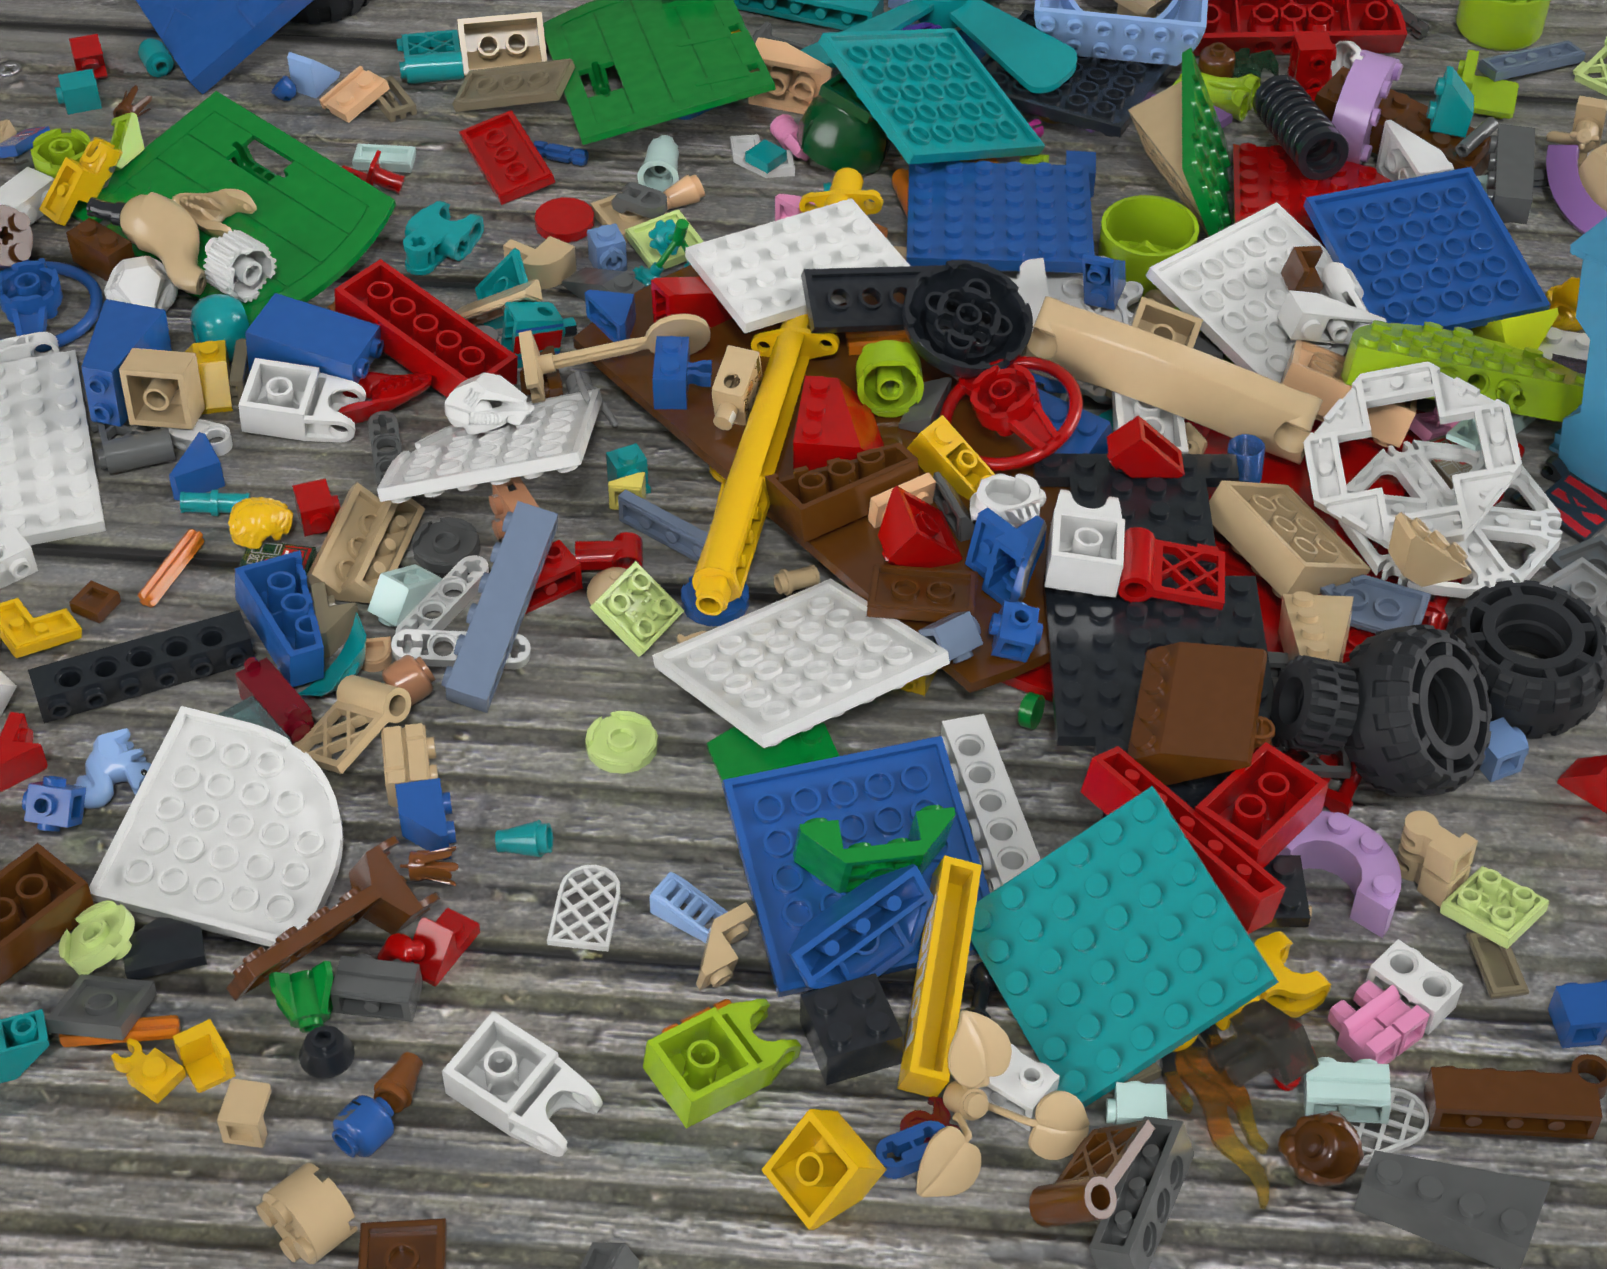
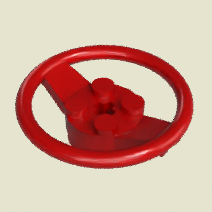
M1019 356L1008 368L999 369V366L996 365L983 371L977 378L960 377L958 383L946 397L939 417L943 415L952 425V417L957 404L965 394L970 396L976 418L983 427L991 431H997L1000 436H1010L1015 433L1033 448V450L1010 457L993 458L979 455L992 471H1008L1035 464L1063 446L1073 434L1080 421L1083 399L1077 381L1065 368L1043 358ZM999 359L990 362L989 364L994 365L1003 361L1004 359ZM1029 370L1041 371L1053 376L1062 383L1068 393V414L1058 431L1042 409L1035 378Z

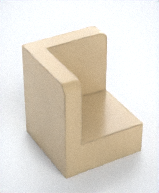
M231 1078L217 1119L223 1143L264 1147L268 1133L263 1115L271 1094L269 1083Z

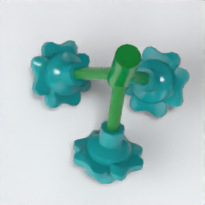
M672 219L666 222L662 220L656 222L655 228L649 231L648 235L653 239L650 241V247L656 249L661 258L658 262H654L650 268L643 266L635 267L633 269L635 279L645 286L650 285L652 279L661 278L660 275L664 270L663 265L670 255H676L680 246L686 252V247H689L685 241L689 226L687 220L679 219L676 225ZM688 260L684 267L691 265Z

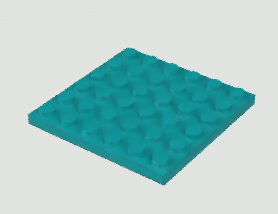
M955 28L822 33L818 41L827 56L841 72L843 78L847 80L857 97L861 99L872 117L878 122L908 164L1039 155L1045 147V144Z
M1153 786L976 902L971 942L1039 1061L1048 1065L1054 1073L1060 1076L1057 1091H1066L1073 1094L1081 1101L1084 1108L1115 1089L1116 1082L1124 1083L1279 983Z

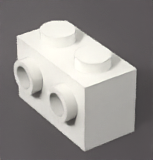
M1011 1044L1012 1054L1007 1070L1002 1075L989 1077V1085L979 1089L986 1093L988 1102L1035 1119V1111L1039 1101L1050 1092L1057 1091L1060 1076L1054 1073L1048 1065L1041 1062L1037 1063L1022 1054L1017 1047ZM1009 1119L1029 1132L1033 1129L1031 1126Z

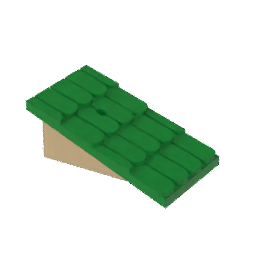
M1189 48L1182 52V81L1130 108L1128 111L1146 155L1183 204L1195 215L1198 224L1210 237L1232 225L1227 192L1231 190L1227 167L1231 166L1225 134L1213 107L1192 48Z

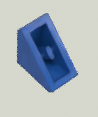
M599 290L586 291L587 317L613 342L630 339L636 320L634 294Z
M199 432L169 474L174 500L180 501L181 491L207 493L225 487L220 460L205 433Z

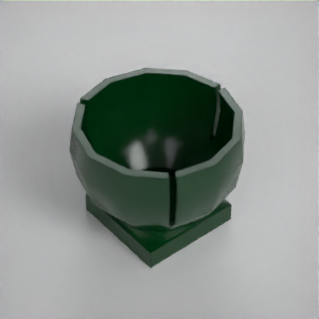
M841 73L822 84L818 96L813 98L798 125L797 139L803 152L817 164L835 172L842 168L855 169L861 175L876 172L879 170L891 145V140L872 117L861 99L857 97L855 91Z

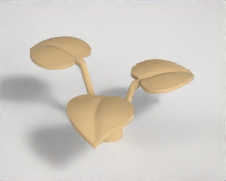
M962 1010L960 1012L958 1027L948 1053V1068L953 1079L956 1081L951 1082L946 1087L943 1095L945 1107L955 1113L952 1119L959 1124L962 1132L956 1127L946 1126L934 1134L929 1141L917 1176V1194L921 1197L954 1196L969 1189L977 1179L981 1168V1153L975 1145L969 1143L972 1133L965 1121L966 1119L971 1121L983 1117L987 1111H991L1031 1126L1033 1129L1028 1140L1029 1147L1036 1155L1048 1160L1062 1159L1074 1153L1089 1132L1090 1122L1083 1104L1076 1096L1066 1091H1053L1044 1096L1036 1107L1035 1119L988 1102L986 1093L979 1088L989 1085V1077L1002 1075L1007 1070L1012 1054L1011 1043L1005 1031L997 1023L988 1017L972 1011Z

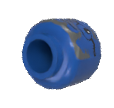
M359 1095L333 1119L334 1131L332 1132V1138L337 1146L348 1156L369 1157L393 1135L394 1123L391 1117L394 1115L391 1106L381 1097L373 1099L367 1095Z

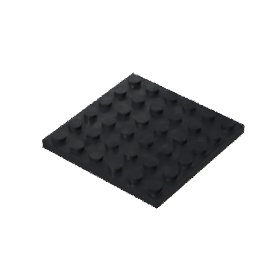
M1024 10L1017 19L1036 28L1034 12ZM988 53L980 60L1017 110L1028 115L1046 117L1053 122H1064L1075 125L1079 129H1090L1101 132L1108 137L1119 138L1132 123L1128 110L1151 98L1174 68L1173 65L1077 56V67L1074 74L1057 89L1039 94L1028 91Z

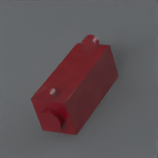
M250 657L245 661L244 669L235 673L240 698L266 728L288 738L293 745L304 738L314 727L311 708L267 657L260 661L255 657Z

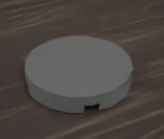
M440 518V522L433 524L432 521H429L415 532L412 539L414 559L421 567L437 573H449L464 557L478 556L481 550L476 528L471 523L459 518Z

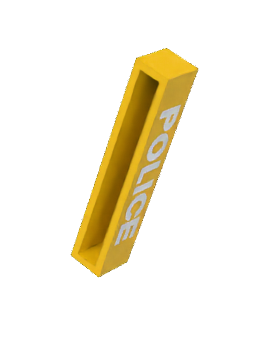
M944 855L932 874L930 891L934 899L931 908H928L923 927L897 1086L899 1090L927 1097H938L949 1082L948 1053L958 1026L982 868L980 864Z

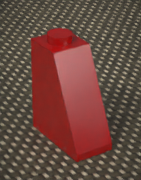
M700 276L661 277L651 280L653 324L661 318L670 315L691 314L704 319L709 327L712 328L732 318Z

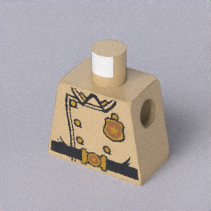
M728 345L712 387L715 413L713 423L716 427L722 430H730L733 423L743 426L747 424L763 378L760 352Z

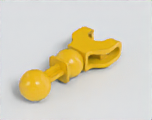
M1282 931L1271 933L1257 939L1254 944L1279 983L1215 1024L1220 1030L1224 1031L1229 1028L1230 1023L1247 1021L1254 1014L1260 1016L1265 1013H1275L1284 1017H1300L1314 1010L1325 1001L1332 984L1319 971L1300 974L1285 967L1284 964L1293 942ZM1198 1035L1172 1052L1189 1048L1196 1041Z

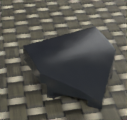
M164 917L156 918L133 934L129 939L132 947L129 953L123 957L126 978L135 980L207 965L201 928L183 921Z

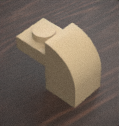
M551 236L536 249L512 239L503 245L504 258L514 248L520 251L528 282L538 279L541 289H549L562 284L564 279L571 276L577 270L575 246Z

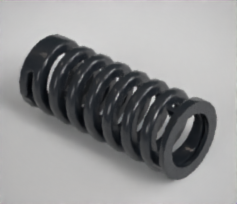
M1276 75L1264 81L1253 97V109L1257 117L1263 122L1304 176L1313 180H1323L1336 174L1344 166L1348 158L1349 147L1344 136L1330 122L1329 118L1295 78L1289 75Z

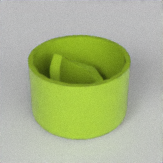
M1459 0L1456 25L1460 33L1467 40L1480 47L1496 51L1521 50L1531 46L1540 38L1551 0Z
M1153 195L1127 197L1113 203L1104 212L1101 221L1097 256L1125 261L1126 282L1135 281L1143 286L1142 298L1150 290L1158 289L1146 277L1149 268L1196 244L1199 235V224L1195 215L1187 207L1174 200Z

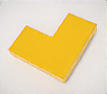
M19 598L0 603V638L15 659L82 638V628L67 608L33 618Z

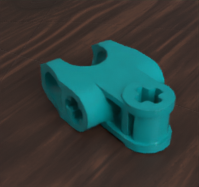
M436 201L428 207L421 209L408 221L405 228L403 248L407 257L405 260L407 272L413 275H426L431 273L447 257L456 261L463 260L472 252L484 232L483 217L477 214H469L464 219L450 221V204L444 201Z

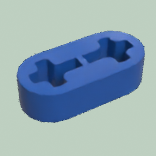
M925 1121L880 1140L876 1146L875 1156L887 1169L883 1176L897 1179L919 1171L924 1151L928 1143H924V1139L928 1137L931 1139L934 1134L945 1126L938 1121ZM893 1152L896 1157L901 1156V1161L895 1162L893 1158H887V1154Z

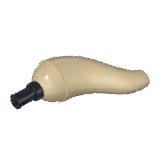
M154 192L148 195L141 194L133 197L127 203L120 201L111 203L95 197L89 199L86 208L89 217L108 220L113 225L121 227L124 235L131 243L137 245L139 250L149 252L162 261L168 278L177 288L196 295L203 293L207 279L205 271L198 266L197 260L200 245L199 230L196 222L185 208L172 199Z

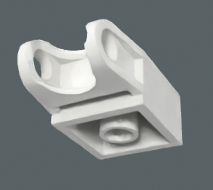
M255 358L238 405L242 432L301 441L347 442L354 437L356 431L355 423L352 419L338 412V410L343 406L365 401L367 395L363 387L358 383L320 373L319 367ZM342 392H353L358 398L344 396ZM332 425L343 426L348 431H337L332 427Z
M1060 490L1047 541L1045 587L1116 598L1124 562L1125 519H1122L1120 502L1117 497L1109 496L1104 506L1090 509L1078 505L1073 500L1069 490Z
M492 1011L442 1070L445 1093L509 1136L552 1156H563L568 1148L567 1140L549 1120L551 1116L564 1108H573L581 1112L596 1114L603 1105L597 1091L560 1059L558 1052Z

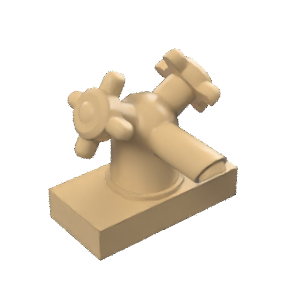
M1579 96L1572 132L1551 131L1546 135V141L1564 145H1578L1580 150L1578 167H1580L1587 158L1588 152L1600 147L1607 114V100Z

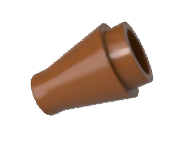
M403 1053L399 1060L375 1083L374 1099L376 1097L384 1099L391 1106L394 1113H399L404 1108L409 1107L413 1099L419 1072L423 1067L422 1060L413 1053Z

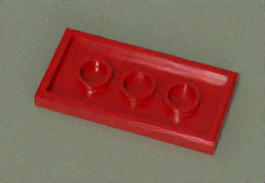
M512 110L459 132L462 142L501 205L556 183L553 173Z

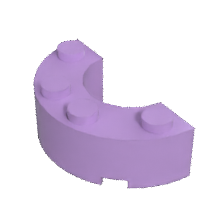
M1368 50L1360 52V56H1364L1362 60L1355 59L1343 85L1332 119L1336 129L1339 130L1348 142L1349 153L1346 161L1361 165L1362 162H1368L1372 152V146L1369 145L1372 126H1376L1380 118L1381 109L1378 107L1381 99L1387 98L1393 80H1399L1403 64L1400 63L1399 59Z
M1322 811L1278 855H1301L1303 870L1308 868L1321 869L1339 876L1349 885L1354 895L1350 919L1383 938L1391 925L1401 890L1402 880L1398 860L1382 836L1365 824L1343 813Z

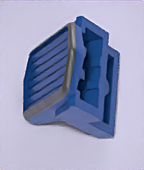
M988 507L978 513L965 564L984 578L981 590L1001 605H1003L1004 601L1022 602L1025 597L1034 568L1045 546L1047 526L1044 519L1037 515L1018 528H1015Z

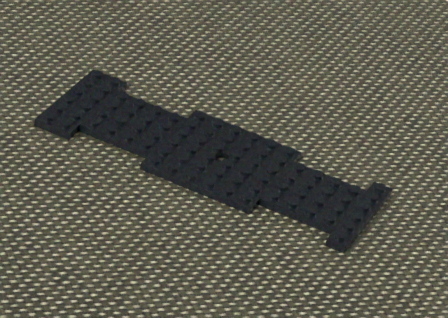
M1053 453L1047 458L1032 464L1034 479L1040 487H1068L1073 500L1082 507L1090 509L1100 508L1106 504L1109 496L1117 497L1120 502L1122 519H1125L1124 531L1133 527H1143L1150 530L1154 534L1155 539L1195 547L1197 543L1216 547L1207 487H1218L1222 480L1239 482L1240 478L1236 454H1182L1185 475L1180 478H1131L1121 469L1114 468L1109 462L1107 454ZM1163 553V557L1172 565L1181 562L1175 555ZM1202 560L1197 562L1207 572L1216 568V563ZM1189 568L1180 571L1189 581L1198 578ZM1044 575L1043 593L1057 746H1094L1095 756L1117 746L1128 753L1145 664V653L1147 650L1177 642L1265 649L1267 661L1258 716L1271 720L1274 688L1256 576H1225V604L1223 609L1220 610L1150 597L1143 602H1129L1120 597L1118 590L1115 598L1045 587ZM1171 577L1162 581V586L1175 589L1180 587ZM1206 584L1197 587L1202 594L1215 596V592ZM1275 734L1271 739L1273 747H1279L1280 743L1277 742ZM1235 770L1167 785V787L1195 810V807ZM1100 810L1101 819H1103L1107 815ZM1277 855L1264 869L1282 883L1286 889L1272 922L1263 927H1308L1311 917L1301 855Z

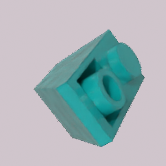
M1447 66L1444 76L1437 79L1434 95H1437L1435 101L1430 100L1426 118L1431 119L1430 131L1466 137L1474 114V95L1456 70L1451 66Z
M43 1009L0 1019V1083L17 1079L50 1046Z

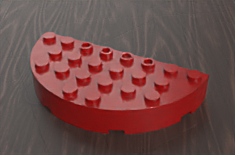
M1208 0L1206 29L1193 54L1194 56H1199L1200 51L1204 47L1219 42L1232 49L1235 55H1290L1294 34L1328 32L1332 44H1336L1339 41H1353L1361 50L1375 53H1400L1407 37V30L1402 12L1398 4H1394L1393 0Z

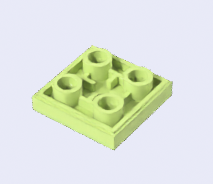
M636 561L590 606L598 617L638 657L643 655L684 612L681 606Z
M1481 866L1442 902L1440 913L1508 949L1547 911L1549 900L1536 894L1532 889L1520 886L1501 876L1496 870Z

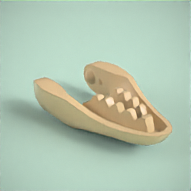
M222 189L211 193H179L172 198L173 201L185 208L201 231L216 238L219 236L223 237V233L228 234V231H232L229 226L222 224L225 218L237 212L253 214L257 210V206L246 192L239 189Z

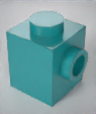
M93 69L58 75L60 86L55 87L59 105L65 104L67 115L102 108Z

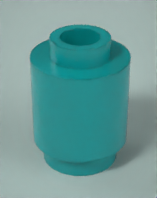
M148 38L141 42L138 56L147 72L154 77H162L169 74L173 68L174 61L165 45L160 40Z

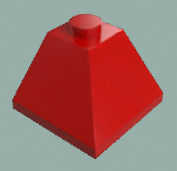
M894 487L891 491L878 533V538L883 547L882 555L886 561L896 566L935 568L959 563L963 558L943 512L901 487Z

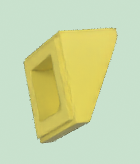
M645 472L609 481L610 509L619 510L618 495L625 489L646 499Z

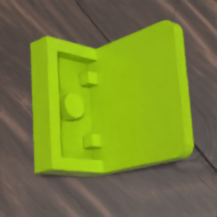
M1468 49L1466 60L1459 61L1457 73L1474 95V113L1489 115L1497 119H1511L1514 115L1519 84L1507 80L1494 82L1489 77L1475 75L1479 51Z

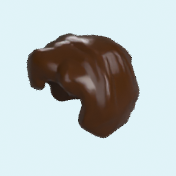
M1338 1111L1301 1116L1297 1119L1296 1125L1287 1128L1278 1140V1150L1286 1157L1289 1165L1293 1167L1297 1178L1308 1184H1315L1320 1187L1342 1185L1346 1179L1356 1173L1364 1157L1362 1142L1357 1134V1130Z

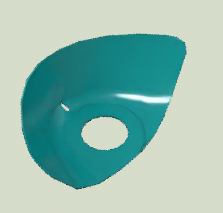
M357 612L355 613L349 637L338 657L324 672V678L316 680L305 690L299 692V695H327L337 691L338 685L346 676H357L365 661L367 637Z

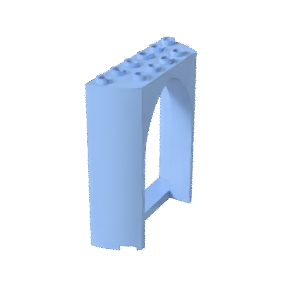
M1035 0L1034 19L1038 30L1071 46L1076 51L1077 56L1177 66L1182 63V52L1189 48H1192V51H1194L1204 35L1207 24L1208 0H1172L1168 7L1156 18L1083 11L1075 0Z

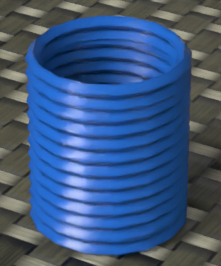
M1249 434L1235 436L1228 444L1227 454H1236L1240 477L1239 482L1260 483L1265 456L1264 442L1258 437Z

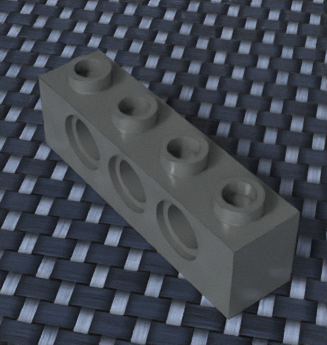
M1144 1116L1143 1120L1148 1119L1155 1127V1130L1114 1189L1117 1196L1115 1211L1109 1218L1100 1221L1090 1244L1089 1250L1097 1269H1149L1194 1157V1151L1183 1121Z

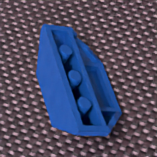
M915 864L866 880L804 924L788 954L806 986L810 988L821 989L874 973L878 977L915 950L925 924L928 908H931L934 896Z

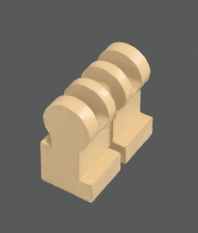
M1420 810L1413 811L1405 818L1401 843L1399 844L1396 857L1400 866L1401 877L1405 880L1416 882L1418 884L1417 891L1441 908L1442 902L1468 879L1471 870L1470 865L1473 862L1478 840L1466 833L1459 838L1441 827L1433 814Z

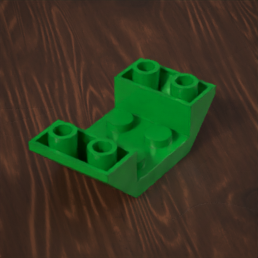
M930 805L922 808L920 811H916L908 839L897 838L889 841L887 844L873 846L867 842H860L846 849H843L839 820L828 821L826 818L807 820L804 824H799L793 852L794 862L838 893L850 892L866 880L911 864H915L922 875L946 844L956 815L955 808Z

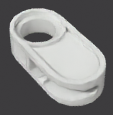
M37 332L0 340V363L59 352L56 336L48 332ZM41 344H47L52 347L50 351L45 353L35 350Z
M198 419L193 430L168 428L172 445L180 450L186 451L199 432L205 433L208 440L216 437L224 438L220 442L210 443L217 456L225 455L233 446L230 429L220 423Z

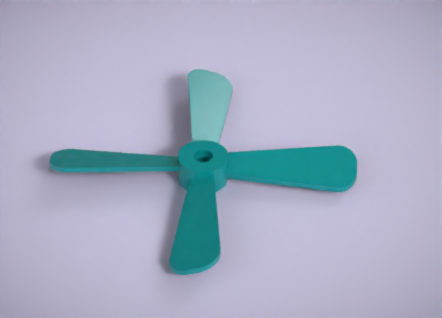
M912 0L841 31L901 30L917 20L920 23L931 22L934 25H940L942 29L959 27L1028 91L1039 94L1048 93L1060 87L1074 74L1077 67V53L1071 46L983 0ZM818 42L801 49L802 52L825 65L836 68L833 61L827 56Z

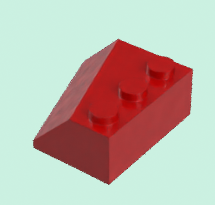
M805 375L793 440V469L807 466L808 470L827 466V460L835 458L857 459V453L884 446L871 408L861 403L857 393L839 378Z

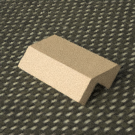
M356 482L349 489L307 574V582L309 584L325 582L327 596L334 595L335 600L370 603L380 574L398 569L425 508L412 498L402 503H392L391 500L380 502L379 497Z

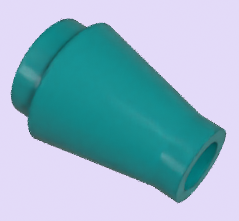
M537 820L509 829L497 830L495 834L496 850L498 853L508 852L542 858L544 854L551 853L553 849L551 825Z

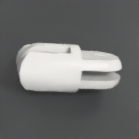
M1329 263L1322 273L1324 287L1329 297L1350 306L1355 305L1358 309L1369 312L1362 301L1363 289L1354 273L1342 263Z

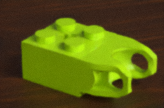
M766 999L730 1003L718 1010L714 1007L647 1041L643 1069L686 1129L769 1086L783 1069L799 1057L801 1044L797 1039L765 1041L753 1033L756 1027L768 1017L770 1004Z

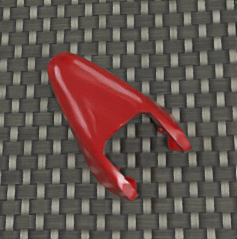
M368 372L367 376L364 379L361 378L358 384L363 387L367 395L366 398H369L371 401L352 403L341 407L338 412L352 419L355 424L368 421L372 414L379 411L389 412L426 391L432 382V375L429 373L392 375ZM342 392L344 396L358 398L353 392Z

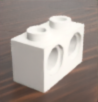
M1399 939L1370 966L1366 982L1370 980L1384 991L1394 985L1399 992L1400 1000L1411 1009L1418 1005L1429 1014V1019L1424 1033L1427 1035L1456 1008L1463 984L1456 980L1451 973L1442 970L1423 957L1418 950L1410 948Z

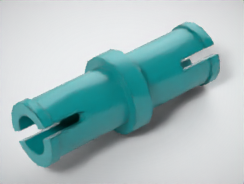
M212 490L211 493L181 491L180 510L181 513L199 512L211 513V516H219L220 513H231L232 507L236 503L251 496L250 493H220V490Z

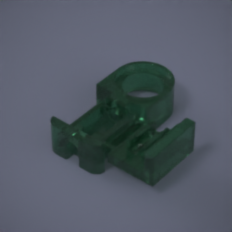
M1240 48L1239 52H1234L1236 60L1232 78L1242 77L1247 74H1253L1261 78L1263 68H1266L1268 71L1271 70L1274 76L1279 75V64L1272 49L1251 53V57L1249 48Z

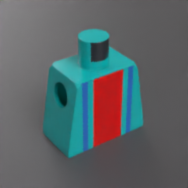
M505 302L501 345L518 356V369L523 367L518 333L531 330L539 352H542L548 346H554L556 355L560 354L562 338L576 336V321L573 317L562 318L554 304L550 302Z

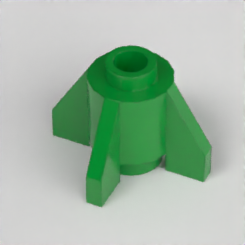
M323 961L313 967L312 970L298 971L290 975L289 973L281 972L269 974L270 987L275 995L276 1004L289 1020L291 1027L299 1028L302 1033H309L316 1027L324 1026L323 1023L331 1018L330 1014L333 1005L330 994L334 980L331 961Z

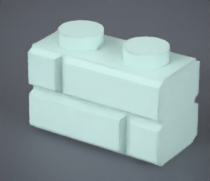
M1320 1057L1314 1061L1306 1060L1304 1073L1305 1116L1325 1113L1327 1111H1338L1349 1122L1388 1124L1391 1108L1389 1064H1378V1062L1372 1059H1360L1355 1063L1337 1062L1330 1057Z

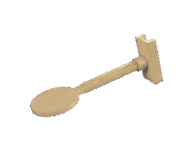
M675 314L661 318L652 324L644 337L631 338L553 355V353L540 355L532 331L520 332L518 334L527 389H530L532 403L545 401L543 374L556 372V369L626 355L646 349L655 353L656 336L689 337L691 355L706 346L710 340V327L704 319L697 315Z

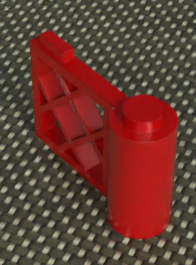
M1143 527L1129 528L1124 531V562L1118 585V593L1120 597L1129 602H1143L1150 597L1222 610L1225 604V552L1218 551V547L1199 543L1195 547L1155 539L1154 534ZM1163 553L1175 555L1181 562L1172 565L1163 557ZM1202 560L1216 563V568L1207 572L1197 562ZM1189 568L1198 578L1189 581L1180 571ZM1171 577L1180 587L1177 589L1162 586V581ZM1206 584L1215 592V596L1202 594L1197 587Z

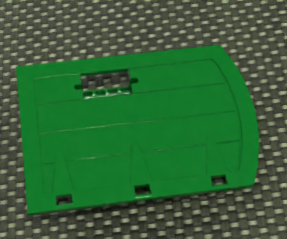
M594 0L543 23L544 37L552 61L572 59L575 65V69L564 89V94L582 145L776 90L775 83L744 24L734 0ZM615 65L623 88L611 91L605 68ZM759 69V71L750 73L752 70ZM589 74L595 96L587 97L580 78L581 75Z
M217 91L146 146L141 153L122 169L112 173L108 186L103 188L97 199L116 203L117 201L127 203L133 197L141 194L148 195L151 192L158 193L169 199H172L179 193H211L222 189H239L246 192L256 204L257 210L253 214L237 212L225 218L222 224L229 226L232 231L240 230L265 244L271 252L270 256L277 260L274 263L277 265L274 269L276 273L271 279L266 278V284L262 285V289H258L260 294L257 296V299H252V302L247 301L246 303L240 300L246 312L249 326L274 293L308 302L337 281L374 243L396 207L395 199ZM256 140L292 162L283 170L285 177L273 173L254 161L248 145ZM79 200L71 217L80 223L88 219L87 203ZM90 217L98 223L104 220L96 217ZM109 221L110 224L107 228L129 240L122 232L121 227L115 226ZM198 228L200 245L197 260L198 266L205 270L203 267L206 264L204 259L207 258L205 245L213 236L204 233ZM132 243L134 257L151 256L161 261L153 254L139 250L137 245ZM206 282L205 289L201 295L187 294L199 301V299L208 295L225 293Z

